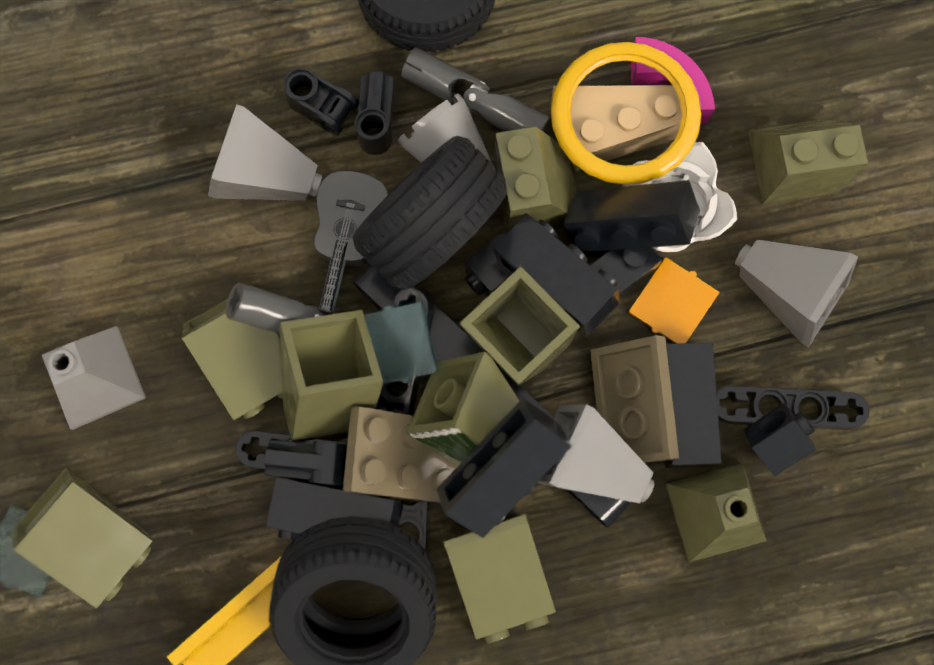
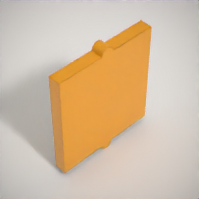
M665 257L628 313L650 327L652 334L659 333L674 344L686 343L720 292L697 278L695 271L688 272Z

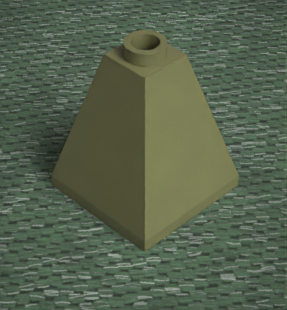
M743 463L665 484L688 562L767 541Z

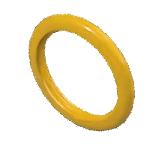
M632 42L606 44L589 50L574 60L561 75L553 92L551 104L553 131L561 149L571 162L591 176L605 182L624 185L649 182L666 175L679 166L695 144L700 130L702 115L697 90L692 79L681 65L663 51L645 44ZM616 61L639 62L656 69L675 88L680 100L682 113L680 128L672 144L655 159L636 165L612 164L597 158L577 138L572 126L570 112L572 97L586 75L599 66Z

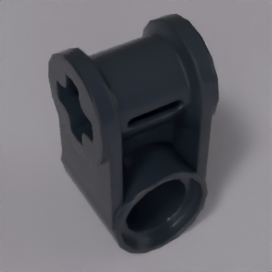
M295 68L289 71L284 78L283 87L290 107L295 112L313 121L326 132L339 136L342 132L341 125L351 109L354 110L359 105L357 98L346 89L330 83L306 68ZM300 86L311 88L309 94L305 96L293 94Z

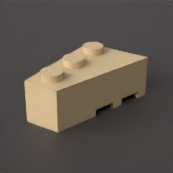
M673 85L578 86L572 97L570 110L572 126L577 138L588 151L604 161L675 139L680 128L682 115L680 100ZM573 163L575 171L582 170Z

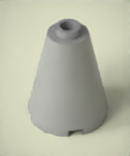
M459 93L454 95L452 101L454 105H451L447 99L411 127L414 132L409 140L405 134L401 135L398 139L400 145L422 163L452 137H465L475 145V149H479L486 159L492 163L465 100Z

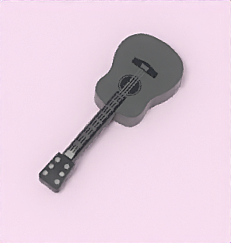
M354 171L334 172L328 175L318 188L317 208L320 225L315 235L314 245L319 256L330 262L319 308L334 312L345 266H362L367 263L365 256H362L355 249L352 237L362 222L388 195L383 183L367 174Z

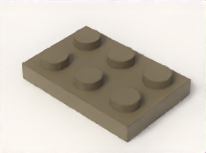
M654 335L591 349L597 412L644 463L679 459L665 336Z
M360 406L351 408L343 492L441 504L436 489L458 466L406 434L413 419L412 415Z

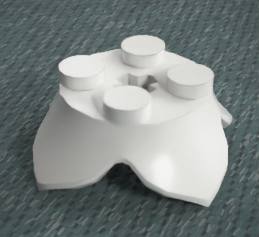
M695 142L691 152L681 164L666 175L646 183L622 184V187L689 180L700 209L690 244L696 241L710 240L721 235L737 220V211L733 199L728 193L716 187L718 172L716 161L703 142ZM648 160L638 161L633 165L642 164L647 162ZM688 245L652 248L661 252H678L684 250Z

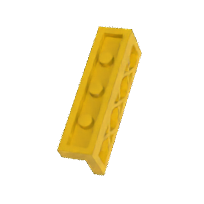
M280 558L168 655L167 658L173 665H227L270 627L269 605Z

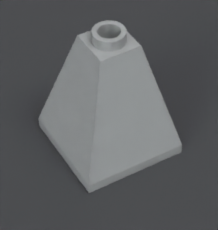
M236 104L211 177L208 196L215 199L305 201L308 194L316 196L322 175L316 173L318 167L316 163L245 107Z
M756 240L753 246L746 244L742 248L735 261V265L740 267L739 276L792 334L809 348L849 285L858 256L848 252Z
M117 326L73 341L42 355L71 430L146 399Z
M587 404L559 405L553 419L560 424L572 447L565 453L564 458L557 465L553 466L537 483L635 503L646 501L654 487V480L651 479L653 472L593 407Z

